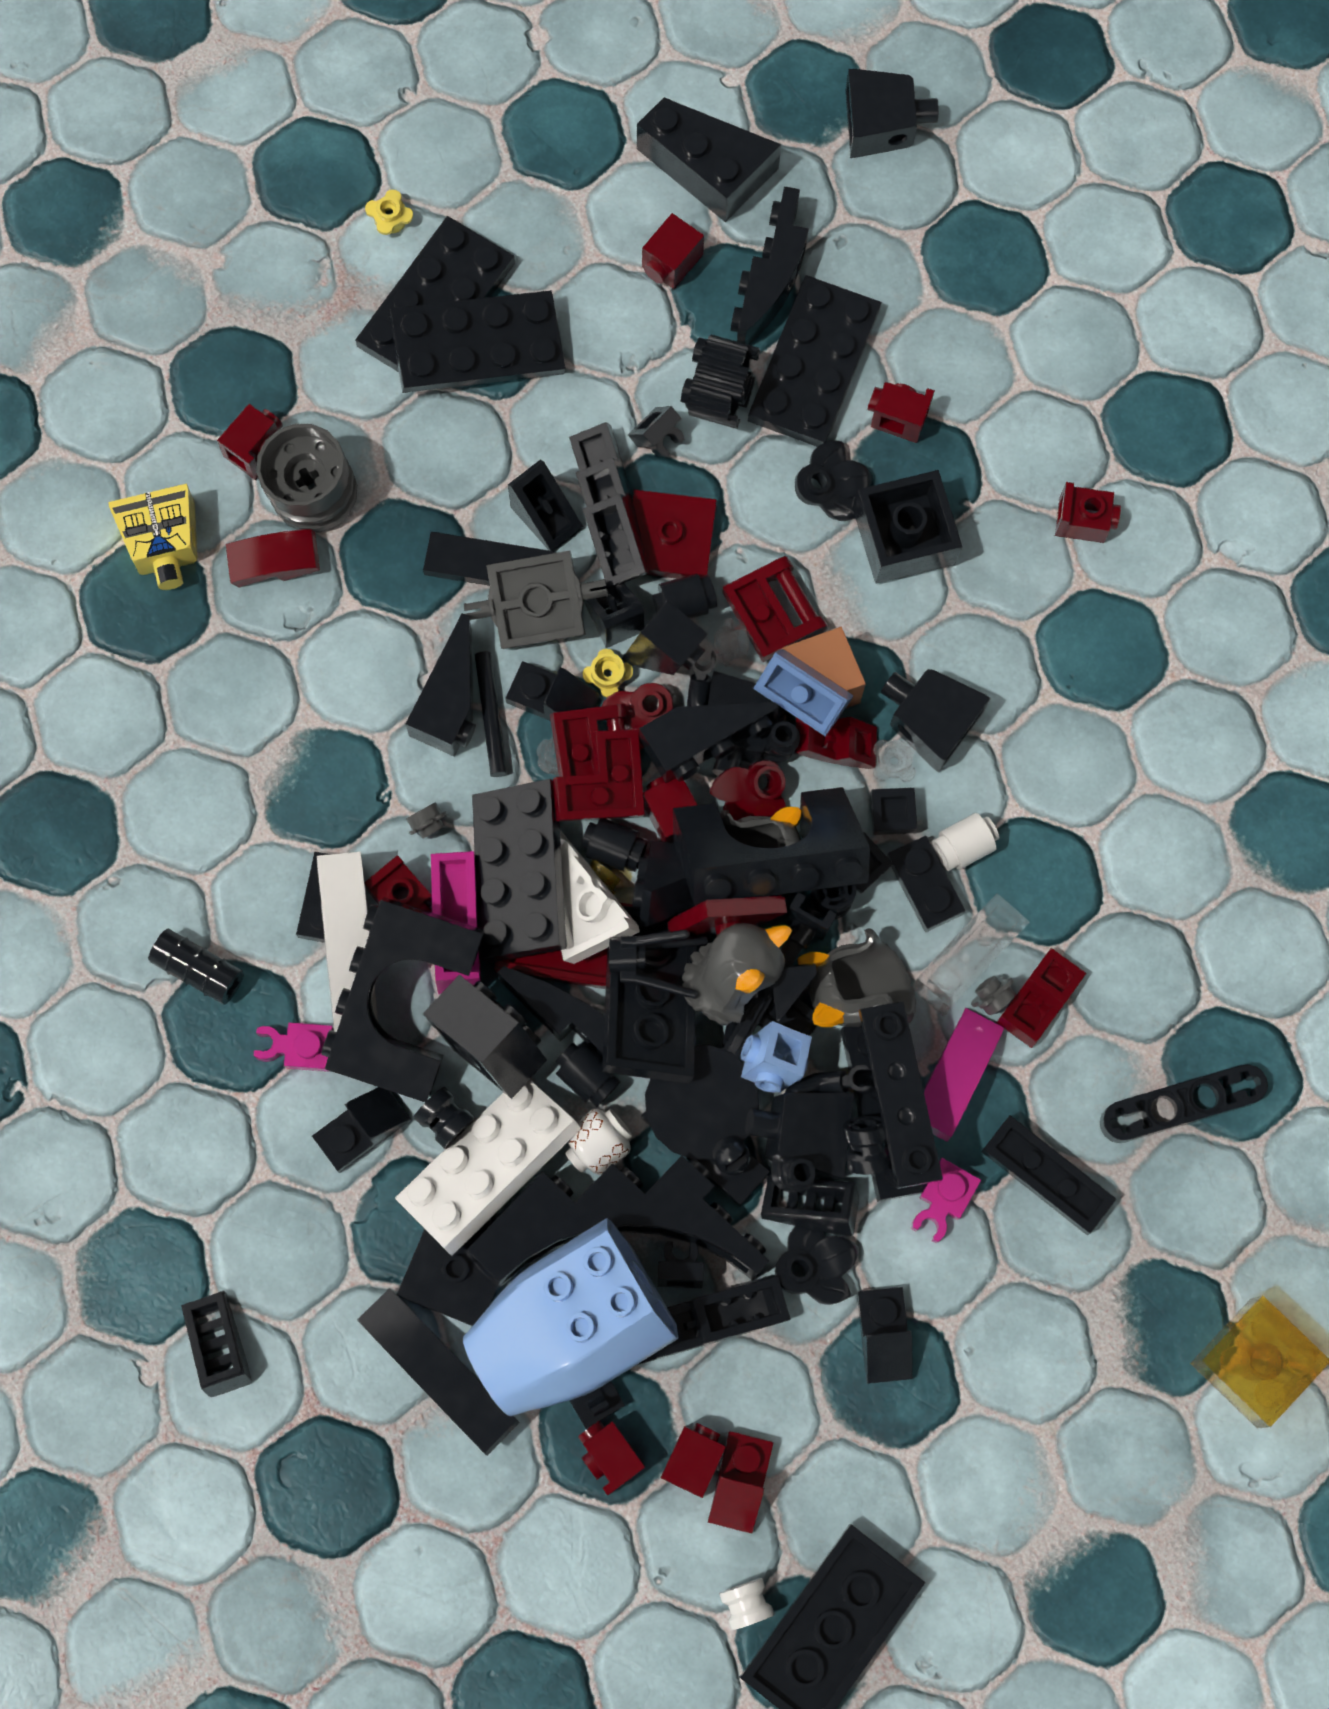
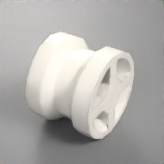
M762 1578L719 1593L722 1603L728 1605L731 1613L728 1620L731 1630L749 1626L775 1615L772 1606L765 1602L763 1596L765 1585Z

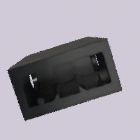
M848 69L845 95L850 158L909 148L914 144L917 124L938 122V99H915L914 79L910 75Z
M927 669L915 685L894 672L881 690L883 695L899 705L890 723L892 729L937 772L941 771L984 713L990 697L933 669Z

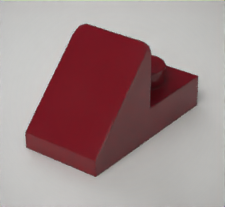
M732 1431L728 1432L708 1523L752 1534L765 1488L763 1487L774 1442Z

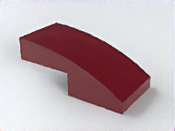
M312 529L265 534L226 544L230 583L238 588L273 577L286 581L320 570L316 534Z
M796 717V727L800 734L799 746L795 750L796 754L843 766L864 769L876 768L877 727L852 717L838 719L828 734L824 736Z
M1050 948L996 1023L1004 1027L1005 1030L1027 1046L1033 1048L1087 973Z

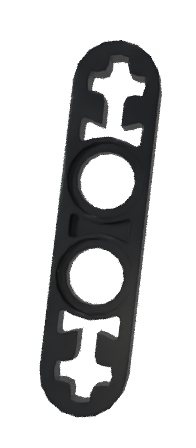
M1250 1064L1240 1065L1120 1100L1108 1106L1101 1114L1099 1121L1100 1129L1103 1135L1110 1141L1126 1143L1245 1108L1264 1097L1268 1088L1267 1078L1263 1071L1256 1066ZM1242 1074L1246 1081L1254 1080L1256 1087L1250 1091L1251 1097H1248L1246 1091L1241 1090L1227 1096L1232 1104L1226 1103L1227 1098L1224 1088L1233 1086L1241 1081ZM1220 1079L1224 1080L1223 1086L1219 1081ZM1206 1086L1213 1090L1216 1102L1212 1109L1204 1110L1194 1103L1193 1092L1196 1087ZM1164 1098L1172 1103L1175 1113L1169 1122L1158 1121L1153 1116L1151 1105L1155 1099ZM1140 1103L1142 1118L1149 1128L1144 1129L1143 1120H1139L1127 1126V1133L1123 1134L1121 1128H1113L1110 1121L1116 1117V1111H1120L1122 1117L1137 1114L1139 1109L1135 1104Z

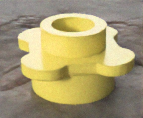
M388 190L383 198L377 201L371 200L365 206L367 216L373 217L377 231L380 234L389 235L397 233L404 228L405 224H409L413 219V211L405 207L401 201V193L397 190ZM387 210L393 211V213L387 215L385 212Z
M611 649L600 650L598 656L592 661L591 666H587L583 670V680L588 684L593 683L601 689L602 696L606 698L618 692V687L625 680H630L633 676L632 666L629 663H623L622 659L614 654ZM610 670L612 675L607 677L604 675V672Z

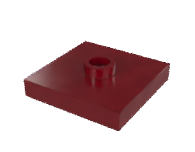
M634 489L633 503L648 570L646 575L676 579L696 573L699 577L707 575L717 499Z
M767 896L706 900L670 919L668 929L669 931L688 930L690 936L711 934L718 936L724 929L737 923H748L759 927L787 913L785 897Z

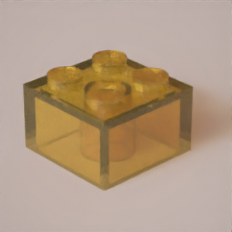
M1262 1295L1250 1299L1190 1364L1258 1429L1271 1427L1329 1364V1358Z

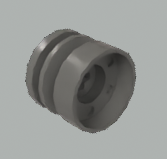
M293 424L279 429L265 441L257 456L256 473L260 485L277 515L288 526L297 530L312 529L320 533L336 527L349 516L357 500L358 485L339 442L328 430L314 424ZM314 483L316 487L309 490L308 486Z

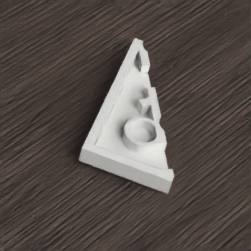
M560 830L567 948L561 950L563 961L575 964L608 948L609 937L632 936L640 931L636 922Z

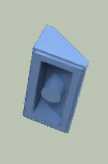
M784 649L775 652L753 688L824 736L828 734L853 698L851 693Z

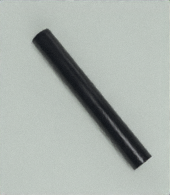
M482 651L474 656L490 776L502 777L507 775L492 655L489 651Z

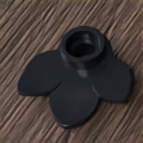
M828 441L813 450L809 465H806L797 473L795 477V492L803 503L820 506L829 518L838 521H848L855 519L852 507L854 504L853 498L856 497L857 490L869 487L872 483L873 475L863 464L853 460L846 461L845 446L842 441ZM812 478L819 482L821 489L813 486Z
M795 1226L787 1238V1252L782 1254L776 1263L775 1276L779 1277L781 1287L791 1294L800 1295L807 1293L815 1301L825 1305L840 1303L851 1296L849 1287L841 1276L847 1273L855 1264L859 1247L844 1237H826L825 1232ZM800 1264L804 1267L806 1275L804 1277L795 1276L791 1270V1265Z

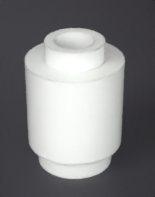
M974 813L940 831L939 837L932 840V847L940 863L947 871L955 867L961 870L996 851L995 841L999 839V833L989 817L982 818L978 813Z

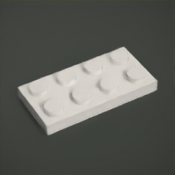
M529 1080L512 1099L505 1093H502L395 1199L452 1256L581 1127L568 1113Z

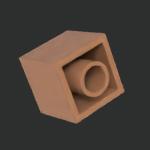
M842 626L782 648L851 693L853 698L846 708L860 704L866 683Z

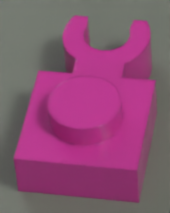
M288 1022L287 1035H280L272 1027H258L257 1035L272 1038L273 1045L267 1051L254 1050V1057L263 1062H270L279 1056H285L284 1067L286 1069L330 1072L325 1069L328 1057L321 1055L329 1030L334 1031V1028L330 1025Z
M941 1158L939 1161L943 1180L926 1184L919 1198L930 1204L928 1209L918 1213L911 1224V1229L916 1232L921 1226L922 1221H933L937 1228L931 1240L934 1243L939 1242L946 1234V1216L949 1215L959 1220L981 1181L944 1158Z

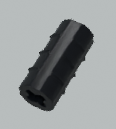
M169 928L159 935L148 956L150 963L166 971L168 975L175 976L185 982L186 986L194 987L201 991L204 996H209L223 1005L232 999L244 977L243 971L226 962L225 958H219L209 952L207 948L200 947L190 941L188 937H183Z

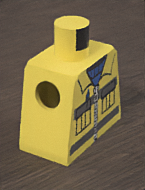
M187 483L108 502L123 541L139 574L155 573L158 588L161 590H171L180 587L183 584L180 566L195 563L198 559L195 502Z

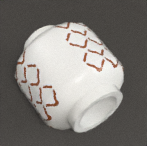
M592 1109L577 1121L581 1129L568 1141L570 1149L565 1152L570 1162L581 1173L588 1168L591 1172L601 1175L611 1164L616 1165L630 1153L629 1139L633 1135L612 1109H609L607 1112L600 1109Z

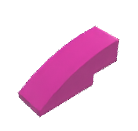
M474 851L431 854L432 913L478 928ZM479 951L469 976L435 965V981L438 994H441L458 975H461L472 985L478 980L481 982Z
M967 1008L964 1009L923 1090L933 1135L946 1142L952 1137L1004 1030V1027Z

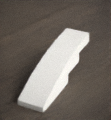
M361 851L317 856L326 961L335 1032H337L342 1015L335 1013L343 988L351 990L356 973L349 971L357 946L365 948L369 936V931L363 929L367 915ZM374 985L372 992V1006L375 1017L378 1021Z

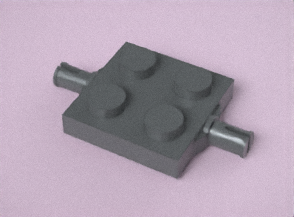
M564 551L486 565L490 583L488 600L464 603V611L481 609L478 612L466 613L465 615L469 616L470 620L491 617L498 628L501 649L586 635L582 617L584 600L608 597V589L591 591V589L606 587L605 579L580 583L574 571L571 551Z

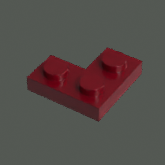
M638 729L593 732L595 775L553 778L556 822L641 817L645 815Z

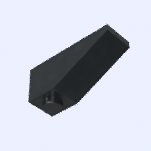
M667 600L637 636L622 657V661L629 663L631 666L674 675L682 665L690 670L706 651L699 644L708 633Z
M461 613L405 723L409 737L454 757L460 745L463 747L468 746L476 728V724L472 723V628L470 617Z

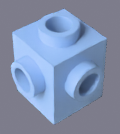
M774 1021L770 1022L755 1035H750L746 1039L741 1051V1060L745 1061L741 1077L754 1082L755 1086L763 1091L781 1093L795 1082H799L805 1075L808 1067V1053L812 1037Z

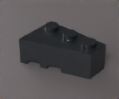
M665 97L637 123V150L724 222L779 169L781 144Z

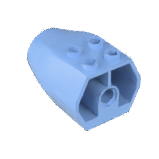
M606 1218L516 1276L463 1336V1344L477 1376L491 1398L506 1415L514 1416L564 1403L599 1389L677 1340L678 1332L673 1317L634 1249L612 1221Z

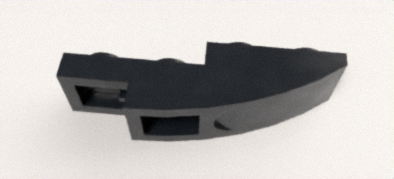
M784 186L781 202L773 201L769 225L776 226L774 238L766 237L762 257L753 256L750 271L742 270L738 295L745 296L742 308H734L731 331L738 332L737 342L750 345L774 320L794 287L803 262L809 228L794 226L800 189Z

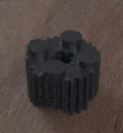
M712 334L708 339L699 337L692 356V362L697 363L693 379L687 378L685 380L680 400L688 408L689 416L738 429L740 419L736 416L739 406L747 408L755 385L753 372L749 371L752 359L759 360L760 348Z

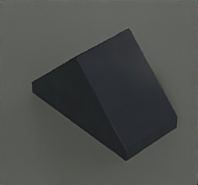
M541 459L508 484L511 509L548 550L553 551L583 527L545 462Z
M625 583L612 588L606 586L591 589V591L608 589V597L584 600V604L606 648L636 636L644 629L643 606Z

